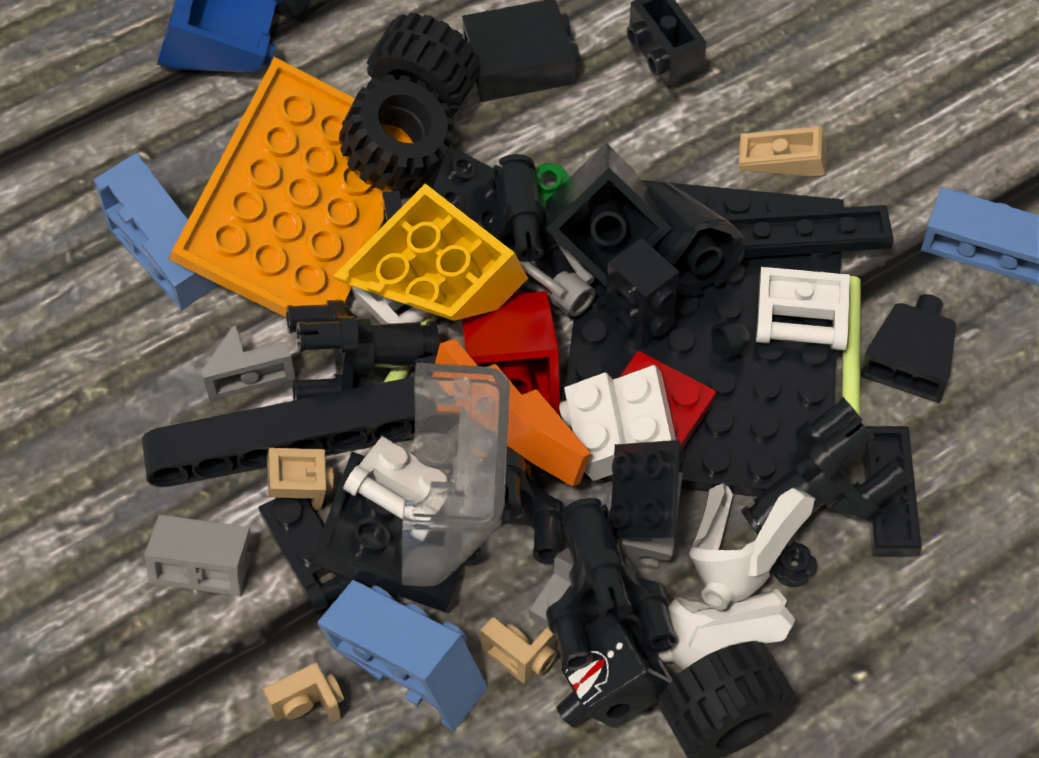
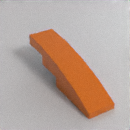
M455 338L441 343L432 376L453 399L491 434L528 461L572 487L580 484L591 453L536 389L521 395L496 364L480 369Z

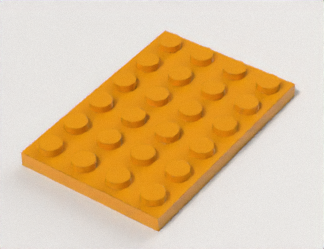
M274 57L168 260L286 317L287 305H325L327 300L342 299L345 303L352 286L335 280L333 275L379 230L384 219L382 192L392 191L391 186H385L384 190L375 188L376 182L370 179L367 183L359 178L361 172L358 169L352 171L347 165L350 157L342 155L340 148L343 142L339 140V132L355 98ZM381 124L383 130L393 139L404 143H412L410 137L400 128L389 124Z

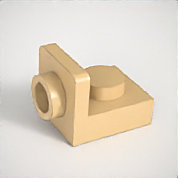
M269 448L267 455L268 498L311 499L312 510H321L324 496L331 495L333 491V468L325 467V449Z
M494 617L480 630L481 651L524 685L535 673L538 675L544 674L557 656L555 651L556 635L549 630V627L531 645H529L528 639L517 627L511 624L504 626Z
M317 662L263 688L268 707L276 722L286 717L287 719L301 717L309 712L313 704L321 701L332 723L341 719L338 703L344 701L343 694L334 676L330 674L324 677Z

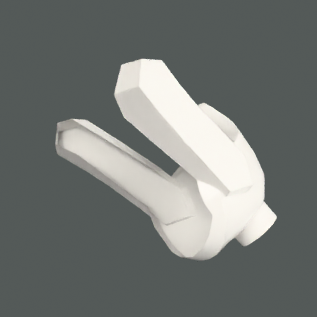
M723 483L711 488L703 520L689 551L690 557L705 586L701 592L705 603L716 610H724L730 602L745 600L754 594L770 577L769 570L788 541L811 515L815 498L804 491L791 488L777 499L754 542L747 544L742 550H719L728 521L733 494L730 488Z
M777 588L750 596L745 600L732 601L724 610H716L700 602H690L677 597L670 603L667 609L677 642L673 643L672 648L658 652V656L662 662H673L683 671L704 656L729 645L748 641L763 643L784 641L795 622V618L785 607L787 600Z

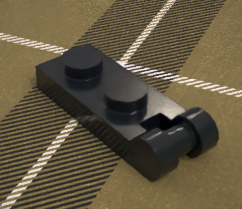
M275 498L259 506L258 510L263 522L314 612L318 613L329 607L328 602L340 596L354 579L311 564L323 527L307 499ZM329 573L333 577L320 585L315 581Z

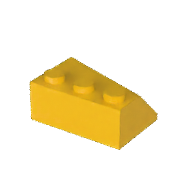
M424 184L333 275L335 280L453 321L498 310L528 279L516 254L427 184Z

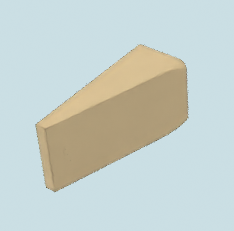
M822 126L743 133L740 136L739 170L801 176L826 175L827 142Z

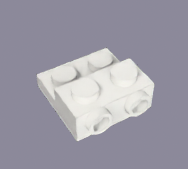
M656 365L614 380L605 372L564 387L567 400L559 404L560 413L566 425L572 428L573 433L591 453L584 472L593 481L613 474L612 463L614 460L615 444L676 440L662 373Z

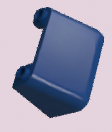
M175 0L156 64L172 70L258 73L261 66L268 68L276 46L269 43L270 34L268 33L277 2L275 0Z

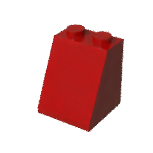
M547 291L513 294L498 310L461 319L464 350L480 369L496 364L521 395L537 389L561 417L559 409L558 346ZM471 416L472 431L485 430V427Z

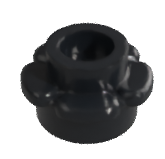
M795 542L791 546L786 544L771 570L781 584L787 587H799L816 573V558L811 556L810 549L801 543ZM795 560L798 562V565L791 566L789 562Z

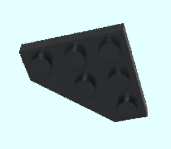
M351 452L311 564L371 586H379L387 592L445 613L451 601L460 570L459 563L455 561V558L452 559L451 552H444L434 537L436 529L433 525L426 535L421 537L411 530V524L358 493L354 496L343 489L353 469L366 457Z

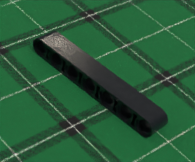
M431 373L156 428L148 431L142 437L146 479L150 485L170 487L267 467L269 448L325 449V455L373 446L381 436L393 442L441 432L456 423L457 417L453 399ZM371 428L369 435H367L366 429Z

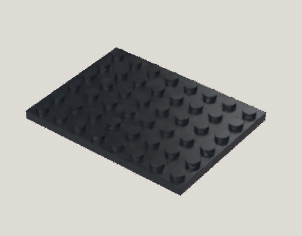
M642 180L646 188L659 183L658 181ZM671 183L719 215L843 208L844 199ZM841 252L743 257L737 270L720 286L716 287L711 283L700 288L703 294L696 296L682 295L677 292L673 325L664 335L660 337L653 336L642 346L633 337L622 334L616 328L612 318L606 313L607 287L595 277L594 281L590 284L595 289V297L592 303L583 313L574 316L565 387L605 372L613 380L621 376L637 351L716 391V398L680 452L679 472L683 473L681 489L709 492L711 488L723 483L730 488L732 494L758 497L794 468L792 460L797 457L798 440L796 429L808 420L811 423L834 406L836 349H831L829 344L770 339V343L756 342L761 267L840 274ZM583 265V267H584L590 274H592V273ZM772 314V322L833 327V320ZM725 321H738L748 329L750 335L746 349L740 354L724 359L718 355L711 339L712 327ZM564 389L563 401H566L567 399H566V393H565V389ZM584 472L582 478L591 479V478ZM613 474L598 480L613 481Z

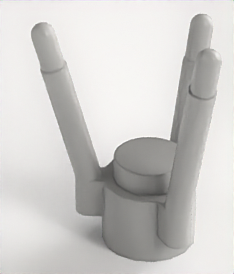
M556 239L555 241L575 273L563 271L554 279H551L528 261H519L524 271L547 287L549 291L529 280H526L522 287L530 292L547 291L549 302L557 306L567 316L571 315L574 317L580 315L592 303L595 297V289L590 284L594 281L595 277Z

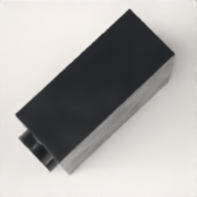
M542 0L462 16L463 38L470 42L474 48L473 52L478 55L480 60L478 63L481 67L480 74L475 84L481 102L575 84V67L581 66L580 52L577 43H570L571 29L567 13H560L556 0Z

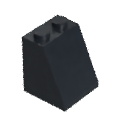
M604 143L545 201L546 230L606 287L608 262L641 238L653 247L672 229L637 172L607 143Z

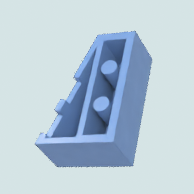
M137 153L93 179L109 231L181 311L219 286V284L168 260L188 218L178 208Z
M352 580L317 622L333 650L381 682L384 677H387L407 688L409 691L404 696L407 701L417 707L424 700L436 708L442 717L441 724L452 732L458 728L488 689L465 643L467 637L458 627L447 621L441 625L431 620L421 608L412 603L404 606L394 601L392 596L379 586L373 585L370 589Z

